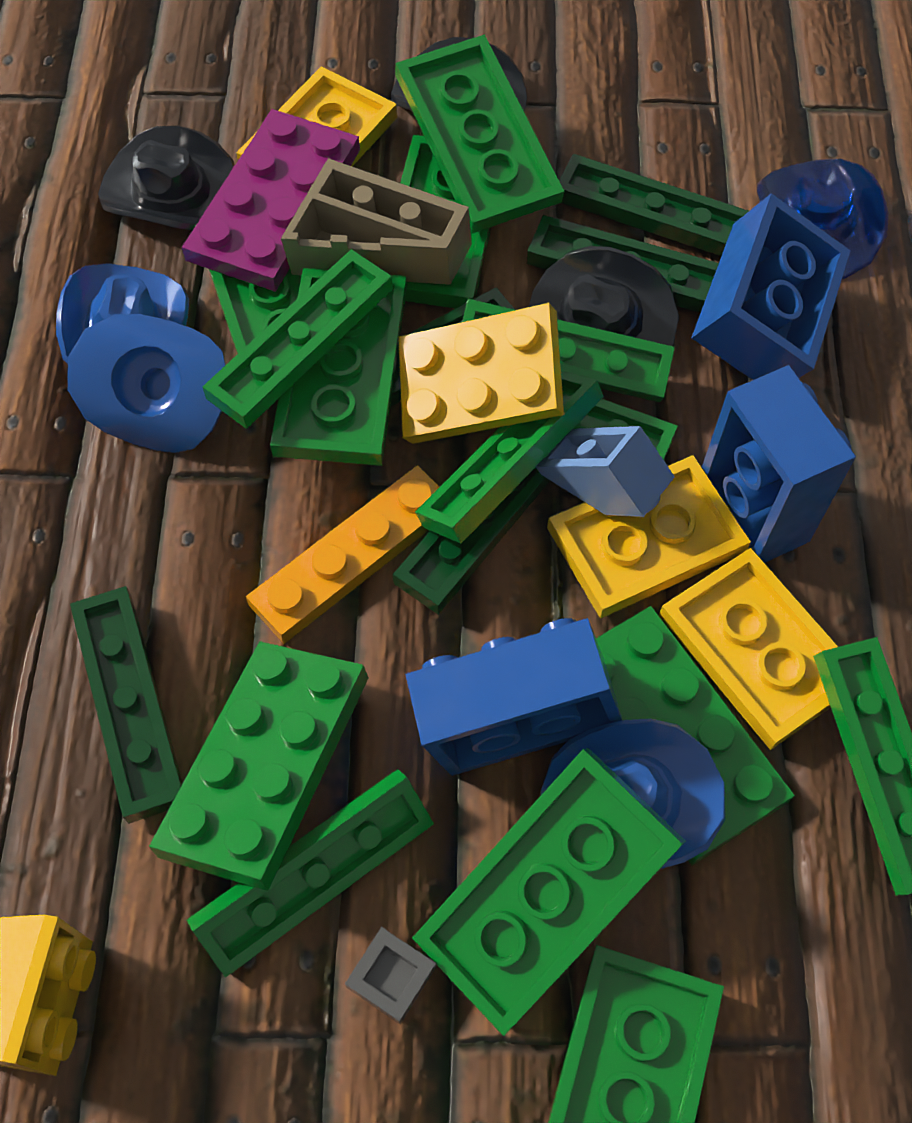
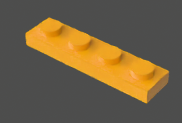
M417 465L246 596L249 606L280 641L285 644L429 531L422 526L415 511L439 486Z

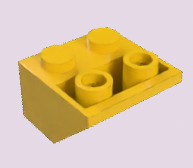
M50 915L0 917L1 1067L56 1076L60 1061H66L73 1050L77 1035V1020L72 1017L79 991H86L91 983L95 970L96 954L91 950L93 941L59 917Z

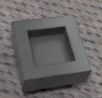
M381 927L345 982V986L401 1025L436 969V963Z

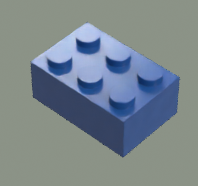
M771 193L733 224L691 338L752 380L787 365L800 378L815 367L850 250Z
M787 365L727 392L702 469L751 541L748 549L751 548L765 563L811 541L856 456L852 452L851 444L845 433L835 428L819 407L817 397L811 387L802 383L791 367Z
M572 618L555 620L542 627L540 633L518 640L514 637L497 638L485 643L479 652L459 658L453 655L435 657L426 661L422 665V669L405 674L421 745L451 776L567 742L569 739L590 728L623 720L604 657L588 618L579 621Z

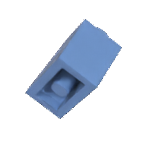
M641 426L572 429L554 447L549 455L536 466L539 473L601 513L615 516L644 517L646 513L656 507L660 501V495L675 477Z

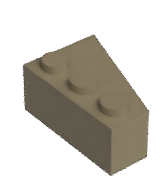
M328 158L282 235L281 241L292 275H302L303 268L329 270L352 249L389 275L406 276V282L451 284L472 245L469 207Z

